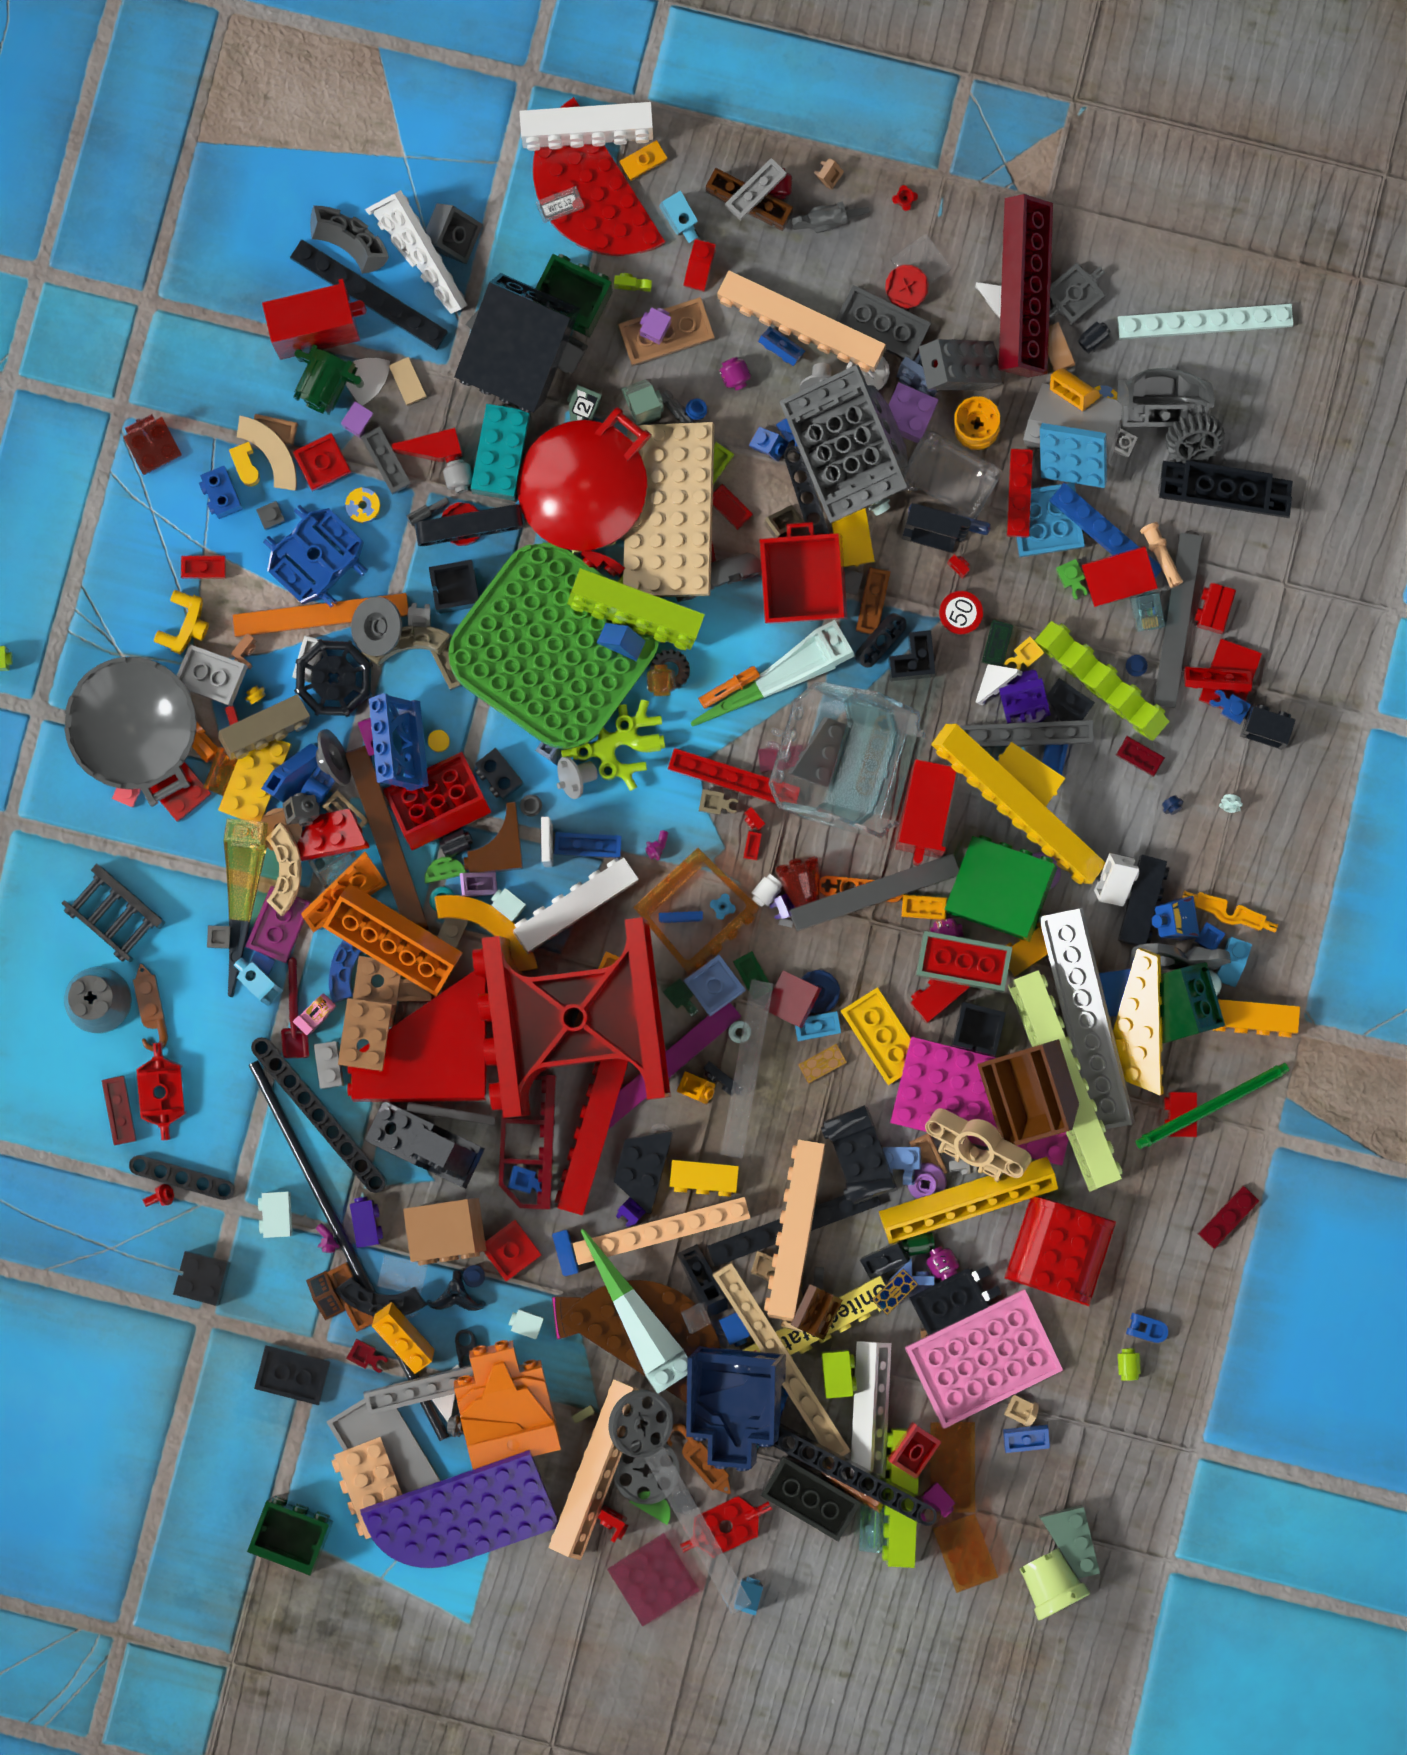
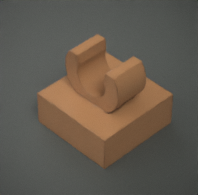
M828 159L827 162L821 161L820 164L823 168L820 172L815 171L814 174L825 187L833 189L844 171L832 159Z

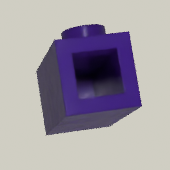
M367 1196L355 1198V1203L349 1205L357 1248L381 1244L380 1239H383L382 1226L377 1225L376 1217H380L378 1204H374L373 1200L368 1201Z

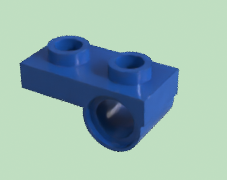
M318 766L313 775L304 784L301 793L315 795L316 802L321 806L335 780Z

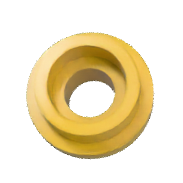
M256 685L246 691L248 696L245 697V700H249L251 704H254L266 696L264 687L259 688Z

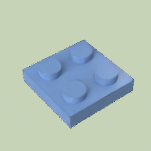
M720 955L684 980L709 1016H712L746 991Z

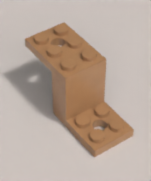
M359 956L353 999L347 998L338 1065L383 1071L389 1027H393L395 1023L401 975L374 958ZM375 975L383 976L384 984L381 987L373 986L372 978ZM362 1039H366L370 1043V1048L366 1052H360L357 1048L358 1042Z

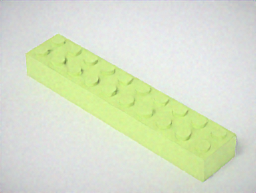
M1038 970L1014 979L1008 985L1031 1046L1034 1047L1057 1039L1060 1041L1079 1101L1073 1129L1067 1131L1066 1134L1088 1190L1091 1192L1122 1179L1120 1176L1122 1169L1118 1161H1114L1112 1156L1114 1149L1111 1142L1106 1141L1104 1136L1106 1129L1102 1120H1098L1095 1113L1098 1111L1095 1101L1090 1099L1087 1093L1089 1091L1088 1083L1085 1078H1081L1079 1070H1081L1080 1063L1077 1057L1073 1058L1071 1053L1073 1046L1069 1037H1065L1062 1030L1064 1028L1062 1018L1057 1016L1054 1010L1056 1008L1055 1000L1052 995H1048L1046 987H1048L1047 980Z

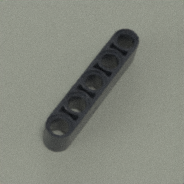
M520 505L469 512L420 521L414 524L418 546L441 544L518 530L524 527Z

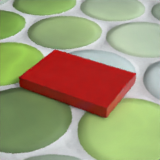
M1146 546L1082 564L1094 607L1158 589Z
M1220 639L1210 668L1251 671L1253 681L1262 653ZM1202 688L1198 701L1209 704L1210 700L1220 702V696L1215 694V689ZM1221 689L1226 698L1229 699L1233 694L1246 701L1249 692Z

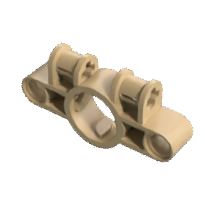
M938 1108L925 1124L927 1133L942 1141L938 1150L939 1153L944 1152L954 1157L957 1162L962 1159L972 1166L979 1167L978 1173H985L995 1178L996 1182H999L1003 1173L1014 1178L1021 1177L1031 1163V1155L1026 1150L1002 1139L997 1128L987 1121L981 1119L967 1121L945 1109ZM968 1136L980 1138L986 1143L989 1150L978 1149L969 1141Z

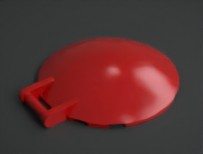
M616 407L603 423L590 420H576L560 424L545 432L527 451L518 474V500L528 524L547 542L568 550H597V548L612 544L622 538L634 526L645 505L648 479L639 451L652 434L637 426L623 414V410L619 407ZM617 420L638 437L635 442L631 441L613 426Z

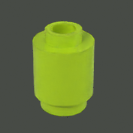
M1135 1348L1122 1349V1353H1117L1118 1375H1121V1381L1139 1380V1374H1141L1140 1353L1135 1352Z

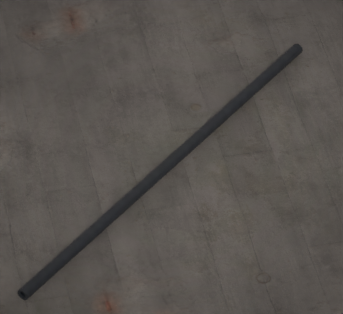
M257 1060L249 1064L248 1066L358 1282L366 1289L376 1293L259 1061ZM395 1353L408 1381L419 1378L418 1374H414ZM432 1401L420 1402L438 1440L441 1441L449 1437Z

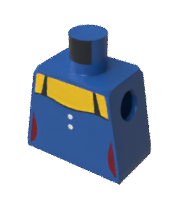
M1193 896L1175 899L1156 906V915L1152 917V924L1155 928H1158L1161 938L1184 941L1200 937Z

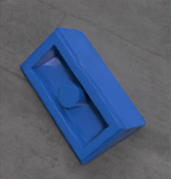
M569 1230L553 1233L552 1237L562 1275L568 1276L579 1273Z

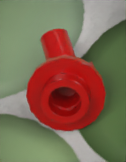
M162 1184L155 1188V1194L142 1199L145 1207L158 1201L162 1206H168L174 1200V1191L168 1184Z

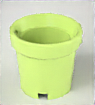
M1059 1548L1019 1569L1036 1606L1034 1611L1039 1621L1090 1595V1591L1084 1583H1080Z

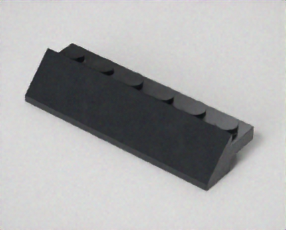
M1163 460L1158 494L1159 498L1290 518L1293 481L1273 478L1272 473L1189 460H1186L1185 464Z

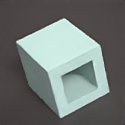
M506 888L503 891L499 889L491 899L493 901L492 906L511 922H514L526 908V904Z
M518 1309L517 1313H512L509 1325L512 1326L511 1331L537 1339L544 1318Z

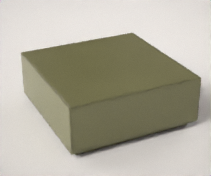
M589 1405L571 1417L578 1424L593 1415L595 1410L592 1405Z

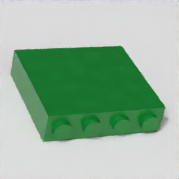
M979 835V838L972 836L945 906V911L950 915L1030 942L1058 869L1053 863L1054 860L1045 856H1041L1040 859L1033 857L1032 852L1020 849V852L1013 850L1011 845L1000 842L999 845L991 842V838Z

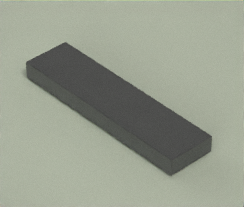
M410 1102L407 1105V1112L492 1126L496 1125L497 1118L495 1116Z

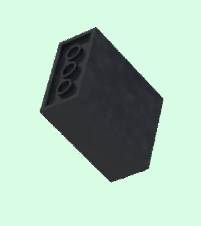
M498 274L488 284L454 378L459 379V382L463 385H472L479 388V391L486 395L493 394L504 403H513L524 412L534 413L546 400L580 308L505 274Z

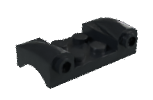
M864 1105L823 1121L822 1133L825 1139H830L833 1143L847 1181V1188L844 1189V1194L848 1202L852 1201L854 1205L858 1206L874 1197L898 1190L868 1107Z

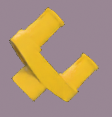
M174 590L170 601L188 608V613L179 635L173 636L158 630L154 642L168 647L172 652L180 655L186 649L192 637L203 641L209 628V622L200 619L203 607L202 597L197 595L191 596Z

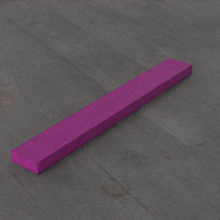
M731 1003L725 1005L712 1016L708 1015L666 1051L669 1078L741 1017ZM641 1073L620 1090L609 1129L647 1097L645 1082Z

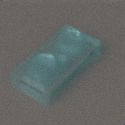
M861 1506L859 1551L882 1553L884 1507L879 1513L869 1506Z

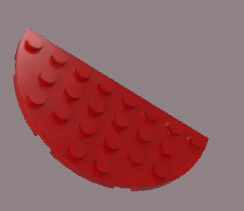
M573 97L560 108L580 106ZM584 144L580 148H572L571 145H566L560 149L540 147V150L535 151L533 180L540 205L575 192L577 199L572 204L573 210L563 211L564 213L548 219L560 234L583 249L608 256L641 254L665 244V240L605 145L593 146L592 144Z

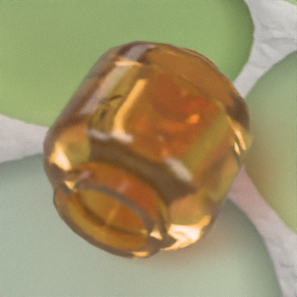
M654 665V670L647 672L648 691L653 693V696H670L671 692L676 689L675 671L667 669V665Z

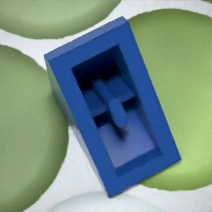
M605 623L597 644L637 661L646 641L629 626Z

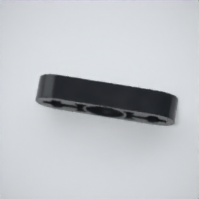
M896 613L889 614L855 653L856 662L866 668L872 667L905 631L907 625L905 618ZM895 620H896V623H897V627H894V624H893V622H894ZM881 635H884V636H885V641H884V643H883L882 645L878 646V645H877V639H878V637L881 636ZM866 653H867V656L869 657L867 660H865V657H864V655H865Z

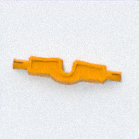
M1186 890L1183 892L1182 898L1193 896L1195 908L1213 914L1224 924H1241L1261 931L1263 928L1274 933L1277 930L1276 928H1278V924L1267 921L1265 915L1256 913L1242 905L1236 906L1233 915H1228L1226 913L1228 904L1226 899L1210 896L1199 892L1197 895Z

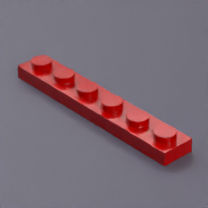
M676 748L673 750L668 766L670 771L790 809H794L800 790L799 787Z

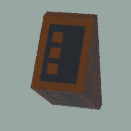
M327 1270L306 1280L313 1301L325 1320L346 1311L334 1290L335 1288L327 1274Z

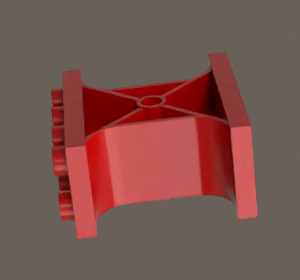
M643 917L625 920L627 935L625 949L614 964L601 969L527 977L514 964L511 957L510 940L501 936L482 938L483 948L472 950L475 975L481 976V978L486 977L488 993L478 994V1007L481 1021H492L494 1038L483 1039L486 1065H497L499 1082L489 1083V1097L492 1110H503V1118L531 1115L529 1103L530 1088L535 1078L544 1070L553 1067L616 1059L627 1060L640 1071L645 1082L647 1100L671 1097L650 923ZM580 1009L584 1019L582 1024L575 1028L571 1022V1016L576 1010Z

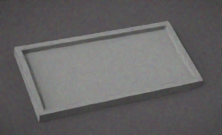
M365 1399L327 1421L343 1451L381 1437L402 1495L441 1481L398 1408L369 1415Z

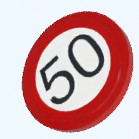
M952 592L944 598L940 605V621L948 631L954 634H968L974 631L982 621V604L970 592Z

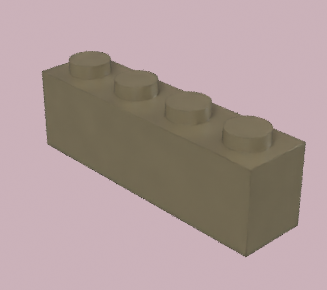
M296 694L219 730L218 738L230 760L235 758L242 759L254 749L261 750L275 739L280 741L294 730L299 732L308 726L307 724H309L310 715L299 695Z

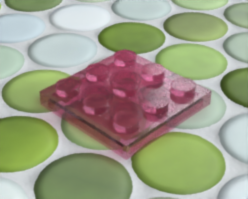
M665 1533L660 1534L607 1568L642 1627L699 1591V1588Z

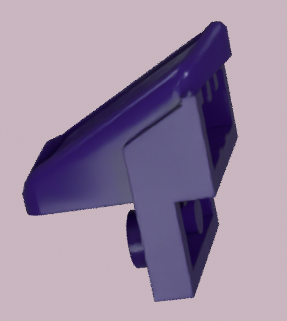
M1036 670L1022 672L1021 676L1017 675L1008 682L1007 686L999 688L1007 724L1043 722L1047 716H1051L1042 678H1038Z

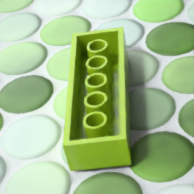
M581 568L567 603L575 611L583 612L584 610L592 613L591 615L597 619L603 620L605 618L611 620L613 624L629 626L637 634L645 635L646 633L654 636L653 638L659 642L665 643L667 641L673 643L676 648L681 650H691L705 615Z
M891 1428V1433H887V1447L890 1448V1454L908 1428ZM886 1455V1469L889 1470V1478L885 1479L918 1495V1478H913L887 1460L890 1455ZM887 1488L885 1491L889 1493L888 1500H892L894 1492L892 1489ZM909 1498L905 1500L906 1509L911 1511L914 1508V1503ZM884 1505V1514L888 1516L887 1523H883V1536L887 1538V1544L882 1545V1559L886 1561L888 1567L915 1568L917 1522Z

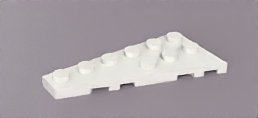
M401 190L365 209L369 215L374 214L379 220L377 225L381 230L385 229L389 232L391 242L412 267L417 266L422 272L420 277L425 283L427 281L431 283L434 287V294L451 314L467 306L464 295L458 290L453 276L447 271L442 262V257L436 252L431 243V238L425 233L420 224L419 217L414 214L409 205L408 198Z

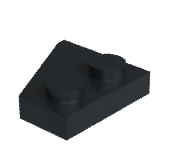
M1058 678L1047 694V698L1060 721H1083L1095 704L1094 701L1060 678Z

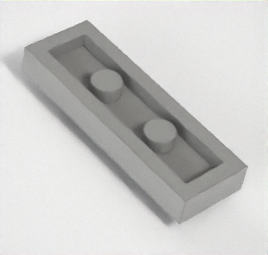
M771 158L725 203V206L741 221L787 173Z

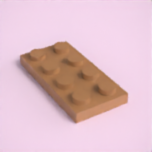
M701 297L664 309L671 317V324L660 345L640 336V329L642 327L640 322L643 316L618 324L632 367L715 340Z

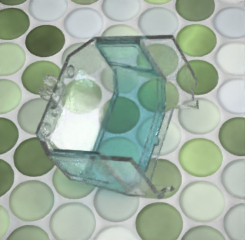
M816 681L794 699L785 731L776 728L771 730L773 735L782 737L781 744L774 741H768L767 743L768 747L778 750L768 783L777 807L805 820L862 835L882 838L887 834L886 831L900 824L898 821L883 819L882 816L906 736L926 739L925 731L921 730L919 724L921 720L920 712L877 691ZM824 717L846 724L828 787H822L787 774L790 768L794 767L799 760L798 756L800 753L805 751L810 743L811 736Z

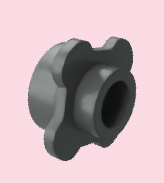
M460 1415L451 1416L448 1420L447 1432L452 1434L453 1437H460L463 1433Z

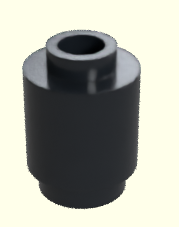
M1095 322L1080 335L1081 338L1078 340V343L1088 354L1091 351L1095 352L1110 339L1109 333L1111 331L1105 323Z
M463 829L451 833L439 841L445 857L450 855L454 857L470 850V844L474 843L469 831L465 832Z

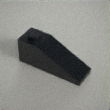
M696 1244L677 1253L706 1316L710 1318L727 1310V1297L713 1277V1272L698 1245Z

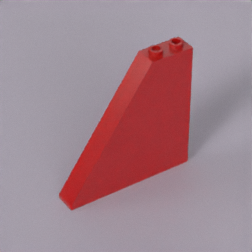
M475 971L471 972L391 1027L388 1032L383 1071L348 1066V1074H351V1083H348L347 1093L348 1096H351L352 1101H486L487 1065L484 1056L483 1039L487 1038V1021H481L478 1007V994L487 993L486 977L481 978V976L475 975ZM370 1043L362 1047L359 1051H368L370 1048Z

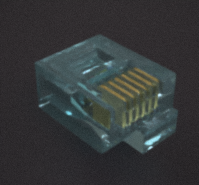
M1147 591L1143 595L1129 597L1134 626L1137 632L1165 627L1158 592L1152 593Z

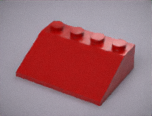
M463 752L428 767L429 786L413 791L395 785L383 789L412 851L491 813Z

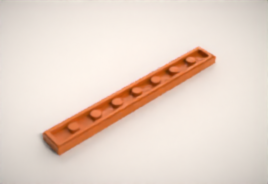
M407 593L378 596L390 600L397 607L401 617L408 616ZM368 598L338 601L336 604L331 602L334 605L331 608L327 603L234 614L232 616L235 637H243L247 633L251 636L351 623L357 607Z

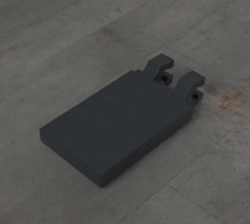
M988 1265L975 1272L973 1269L967 1268L909 1297L928 1336L991 1305L989 1300L1002 1294L998 1285L984 1292L979 1280L992 1274Z

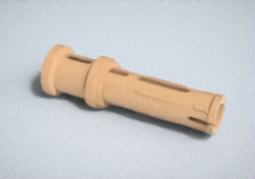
M1154 522L1143 527L1140 532L1145 535L1149 543V551L1154 552L1170 588H1173L1183 583V580L1166 548L1167 541L1162 537L1158 529L1159 524Z

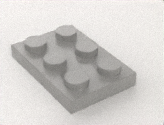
M189 644L177 676L184 683L188 691L232 707L248 666Z

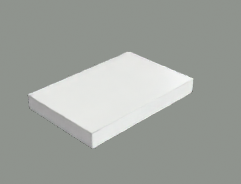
M541 817V849L544 867L553 866V824L549 817Z

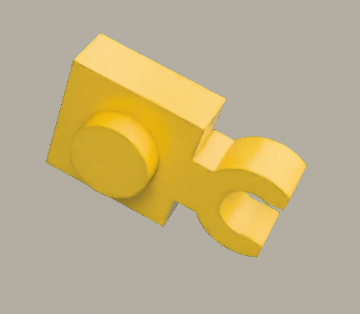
M1029 637L1013 650L1017 656L1015 658H1008L1004 664L1008 666L1011 662H1014L1017 665L1016 669L1021 670L1023 663L1030 667L1045 653Z

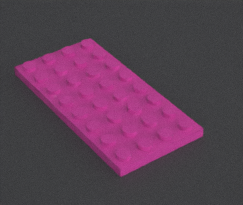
M911 1037L890 1123L927 1132L925 1124L936 1109L942 1108L967 1121L981 1119L997 1128L977 1066L978 1063L994 1059L995 1057ZM1066 1132L1017 1146L1026 1150L1032 1159L1038 1160L1048 1157L1050 1163L1062 1166L1069 1139ZM968 1136L972 1144L988 1147L980 1138Z

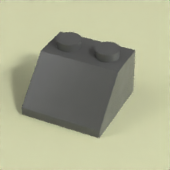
M437 203L425 233L431 238V243L437 253L467 264L483 224L453 205Z

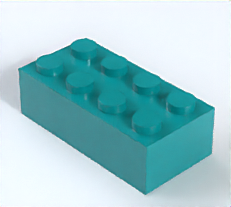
M486 403L471 484L472 494L515 501L518 474L523 461L530 423V413L520 409Z

